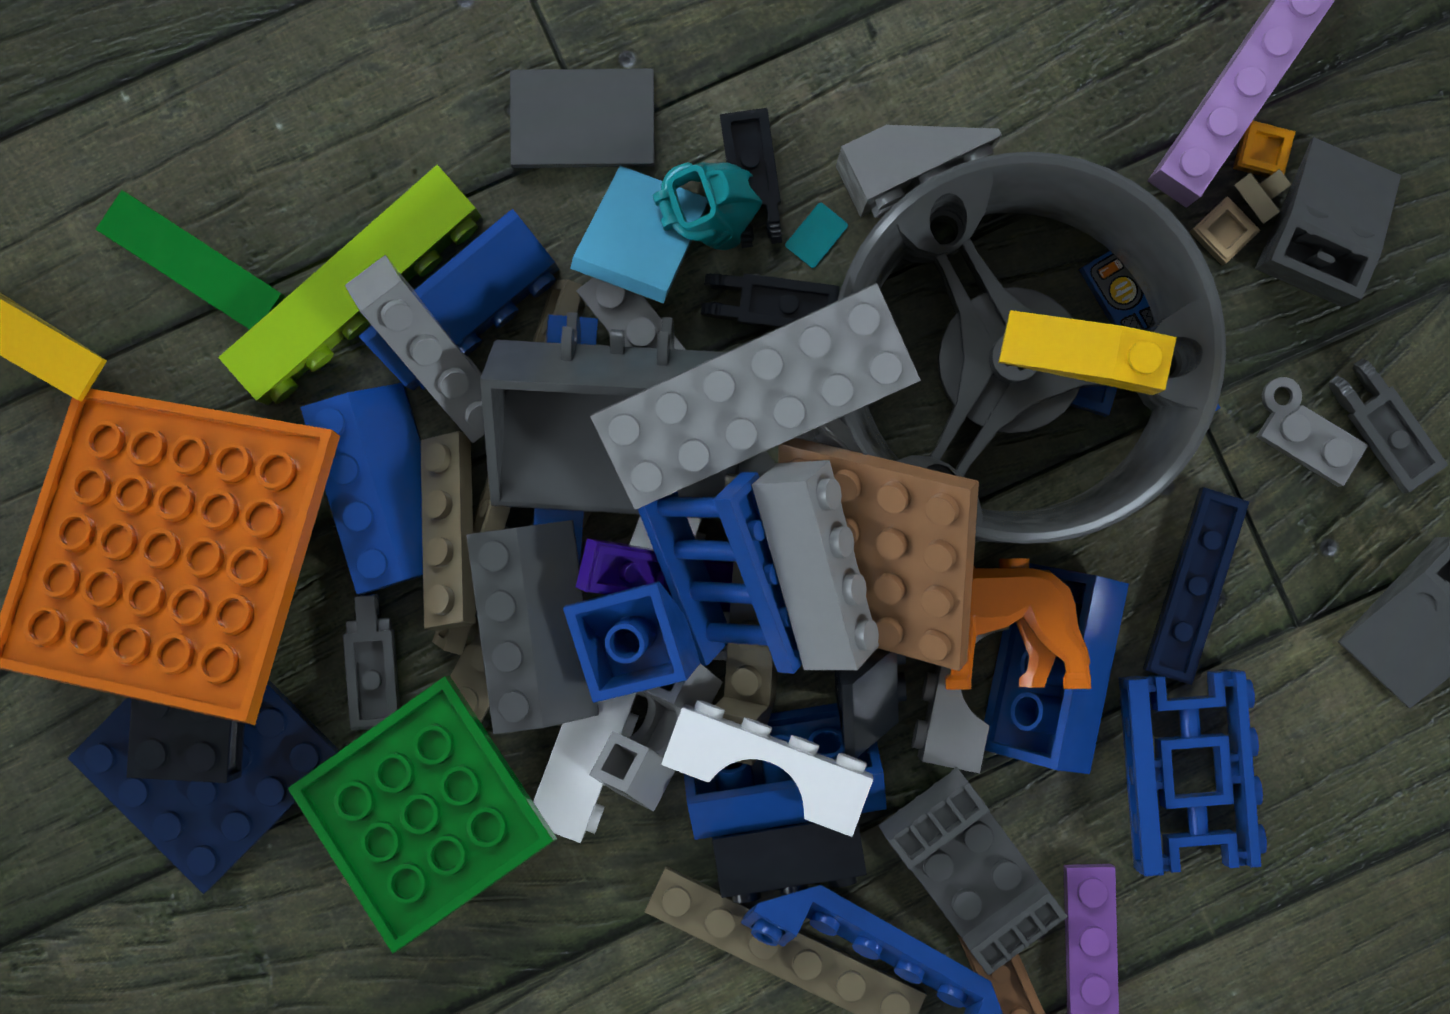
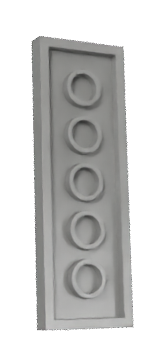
M875 283L595 412L590 417L636 510L917 383L921 379L880 288Z

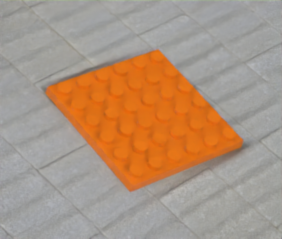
M90 389L82 402L72 397L0 613V669L255 725L340 435L331 429Z

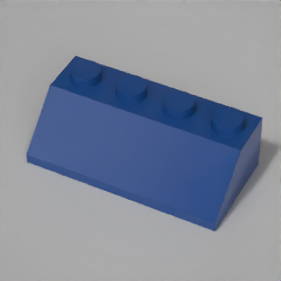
M511 209L414 291L449 337L468 356L482 343L479 336L493 324L496 328H500L513 319L519 312L516 305L530 293L536 298L548 290L555 283L556 278L553 274L559 268L522 219ZM372 325L359 335L361 340L405 387L413 391L419 386L423 390L426 389Z
M403 383L347 392L301 406L305 425L331 429L340 435L325 491L356 594L374 592L423 577L421 438Z
M1029 563V568L1051 571L1071 590L1076 605L1079 630L1089 652L1091 689H1063V677L1066 670L1063 660L1057 656L1047 678L1045 688L1019 687V677L1027 670L1029 655L1017 624L1014 622L1010 625L1009 630L1002 632L984 722L989 725L985 751L1058 771L1090 774L1129 584L1096 575Z
M837 703L771 713L768 726L772 727L770 736L789 742L791 735L807 739L819 745L818 754L836 760L838 753L844 754ZM876 741L857 758L867 763L864 771L873 774V782L861 813L887 809L884 772ZM756 759L753 765L735 762L719 771L709 783L684 774L687 806L694 840L810 822L804 819L803 800L798 786L787 772L773 763Z

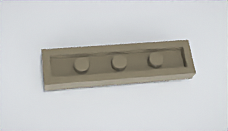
M456 431L421 440L424 629L433 631L475 624V595L466 535L473 533L471 441L463 432Z

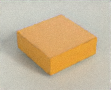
M1252 121L1240 139L1233 169L1266 178L1280 169L1285 175L1296 131Z

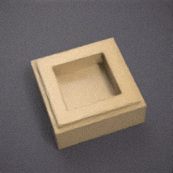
M1227 196L1189 232L1223 266L1261 230Z

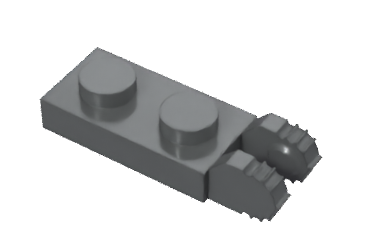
M1362 358L1353 364V370L1363 387L1373 395L1371 399L1363 403L1351 385L1338 375L1329 381L1328 386L1338 403L1349 412L1348 418L1402 493H1410L1447 467L1448 464L1393 386L1388 387L1372 364Z

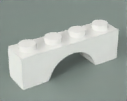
M697 700L695 707L687 704L682 707L661 765L709 783L719 771L737 761L758 759L773 763L787 772L798 786L803 800L804 819L845 835L853 836L873 782V774L864 771L867 765L866 762L843 753H838L836 760L817 753L819 749L818 744L798 736L791 735L789 742L770 736L772 727L750 718L744 717L742 724L723 718L724 709L708 702Z

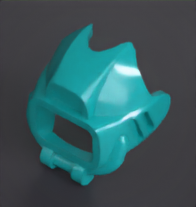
M687 162L673 167L665 175L661 184V190L653 194L654 203L656 206H659L663 216L661 219L663 229L668 231L674 228L681 236L690 240L701 241L707 246L718 250H729L738 246L741 241V233L750 224L762 205V200L749 185V177L753 175L737 165L724 162H701L695 165ZM690 181L702 182L711 208L710 213L692 222H687L676 189Z

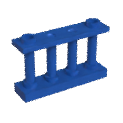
M741 472L716 497H679L676 491L639 508V514L672 598L687 618L700 663L703 666H707L728 643L768 646L777 672L794 674L802 665V661L752 488V484L760 478L758 472ZM687 517L720 518L728 541L695 540ZM703 560L737 562L744 583L711 582ZM720 602L752 604L760 625L727 623Z

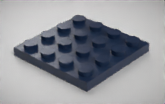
M268 679L256 724L245 723L242 777L228 783L126 778L132 698L129 697L108 716L68 759L205 894L296 803L288 787L340 750ZM232 721V727H231V742H230L229 766H230V760H231V744H232L233 721Z

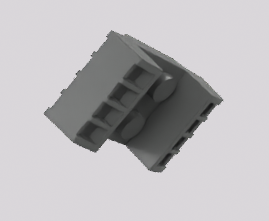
M957 767L878 825L893 849L908 869L914 873L988 975L992 974L1068 917Z

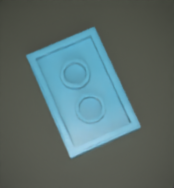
M620 165L573 256L570 269L664 304L692 240L681 236L674 228L668 231L663 229L661 210L659 206L655 205L653 200V194L661 190L662 181ZM680 187L677 188L678 199L687 222L703 217L708 205L707 197Z

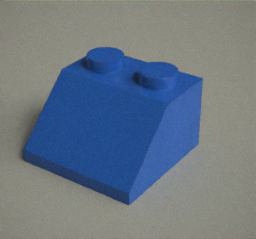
M660 581L563 607L593 703L686 681L700 665L687 618Z

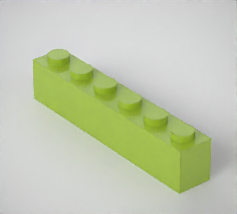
M436 165L218 358L257 402L267 405L272 401L275 404L281 403L298 388V384L295 381L307 370L310 369L312 372H315L322 368L334 356L332 348L345 337L348 340L354 339L370 324L346 289L345 285L384 255L387 256L407 282L417 273L420 277L425 276L441 262L442 257L439 254L451 243L455 242L456 245H459L473 235L478 228L475 222L482 217L481 214L444 171Z

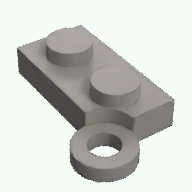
M1278 377L1269 381L1264 386L1262 402L1270 412V415L1256 437L1335 486H1344L1368 445L1307 407L1300 406L1302 391L1299 384L1293 379ZM1279 387L1285 388L1290 394L1289 402L1286 405H1280L1274 399L1275 390Z

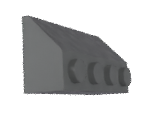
M573 520L466 534L493 734L540 729L598 716V702L593 703L563 610L565 605L584 601L583 590L575 588L580 567Z

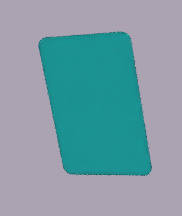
M820 202L785 243V247L808 266L814 268L847 229L848 223Z

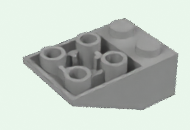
M885 125L841 146L836 168L860 218L871 212L875 218L884 216L893 205L911 190L933 176L959 164L994 155L993 149L1002 134L996 128Z

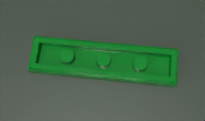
M123 190L120 191L95 229L249 330L282 302L285 297L284 294Z

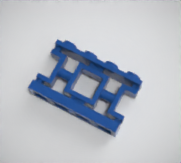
M1236 669L1207 671L1208 695L1167 698L1166 679L1164 676L1118 677L1134 869L1143 876L1164 875V871H1170L1171 873L1181 872L1179 847L1221 844L1222 864L1229 868H1240L1239 866L1247 865L1250 868L1261 867V854L1266 853L1267 839L1263 825L1258 824L1257 805L1262 804L1263 790L1260 778L1254 776L1253 757L1258 756L1259 752L1257 732L1254 727H1250L1249 708H1253L1255 704V692L1252 681L1246 679L1245 671ZM1149 692L1151 693L1153 710L1158 712L1179 710L1181 736L1154 738L1156 758H1154ZM1226 707L1228 735L1223 733L1201 734L1199 708ZM1213 747L1216 791L1175 794L1171 750ZM1157 790L1159 792L1160 806L1165 809L1187 808L1189 832L1162 834L1163 854ZM1234 804L1236 833L1230 829L1209 831L1207 806Z

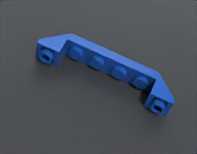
M822 885L757 903L744 915L741 921L743 925L752 929L751 934L757 940L770 946H777L779 944L783 947L797 937L805 918L810 919V925L817 931L829 936L838 935L851 942L853 950L861 956L872 960L881 959L895 967L894 972L900 978L915 984H925L937 991V997L948 1005L958 1008L965 1007L964 1014H1003L990 980Z

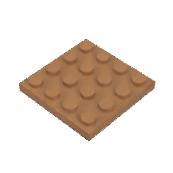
M796 437L780 444L779 463L830 460L834 478L841 487V504L847 527L853 533L854 553L859 572L866 582V598L871 617L878 627V648L960 671L968 659L979 481L872 455H864L863 453Z

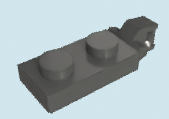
M363 594L354 597L356 620L346 621V633L343 634L351 730L371 729L401 708L395 631L392 629L391 617L381 618L379 594Z

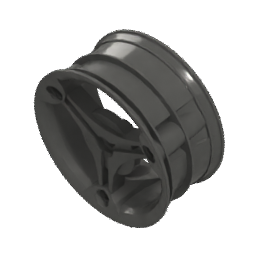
M1016 152L982 157L959 164L933 176L911 190L893 205L877 222L861 244L847 271L838 300L843 299L875 283L881 288L892 270L902 259L912 263H934L941 275L956 314L945 330L938 354L939 378L946 397L954 407L936 447L929 456L911 455L898 459L880 434L868 405L839 417V419L849 427L856 444L864 455H872L964 477L972 462L996 433H1026L1048 425L1066 411L1075 400L1080 388L1107 386L1026 368L1019 371L1017 366L1011 365L1007 367L1003 363H998L1010 310L1073 318L1064 307L1047 295L1032 289L1019 287L1003 288L978 254L970 239L983 216L1003 213L1042 216L1081 230L1108 248L1120 259L1137 281L1151 308L1155 324L1146 331L1177 337L1166 389L1155 395L1137 392L1143 404L1152 411L1149 421L1128 456L1102 481L1082 494L1064 502L1026 511L982 509L978 499L975 540L996 543H1050L1074 539L1100 531L1120 522L1146 506L1171 484L1197 451L1211 424L1224 380L1226 335L1221 301L1210 269L1189 232L1156 197L1132 180L1104 166L1062 154ZM937 222L949 224L954 230L955 239L948 244H939L934 239L930 226ZM958 251L963 256L983 293L970 300L948 260L949 257H952ZM966 418L972 424L979 426L980 429L954 469L948 463L940 461Z

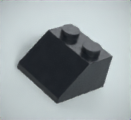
M877 648L858 670H834L835 696L844 754L858 758L899 722L898 702L906 701L907 694L904 672L897 673V665L906 664V656Z

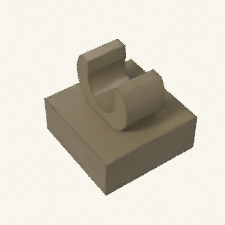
M1279 169L1260 184L1253 174L1249 173L1234 186L1264 224L1280 212L1271 199L1292 184Z

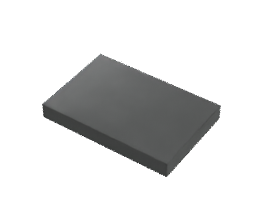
M654 69L510 70L512 168L619 167L620 165L624 167H655Z

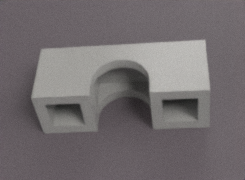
M700 663L686 681L641 691L645 694L648 701V710L642 726L630 737H625L612 731L589 775L615 793L654 811L676 771L661 765L682 707L686 704L695 707L697 700L711 704L723 682Z

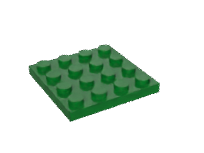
M451 676L441 678L288 787L289 792L392 954L400 951L557 840V837Z

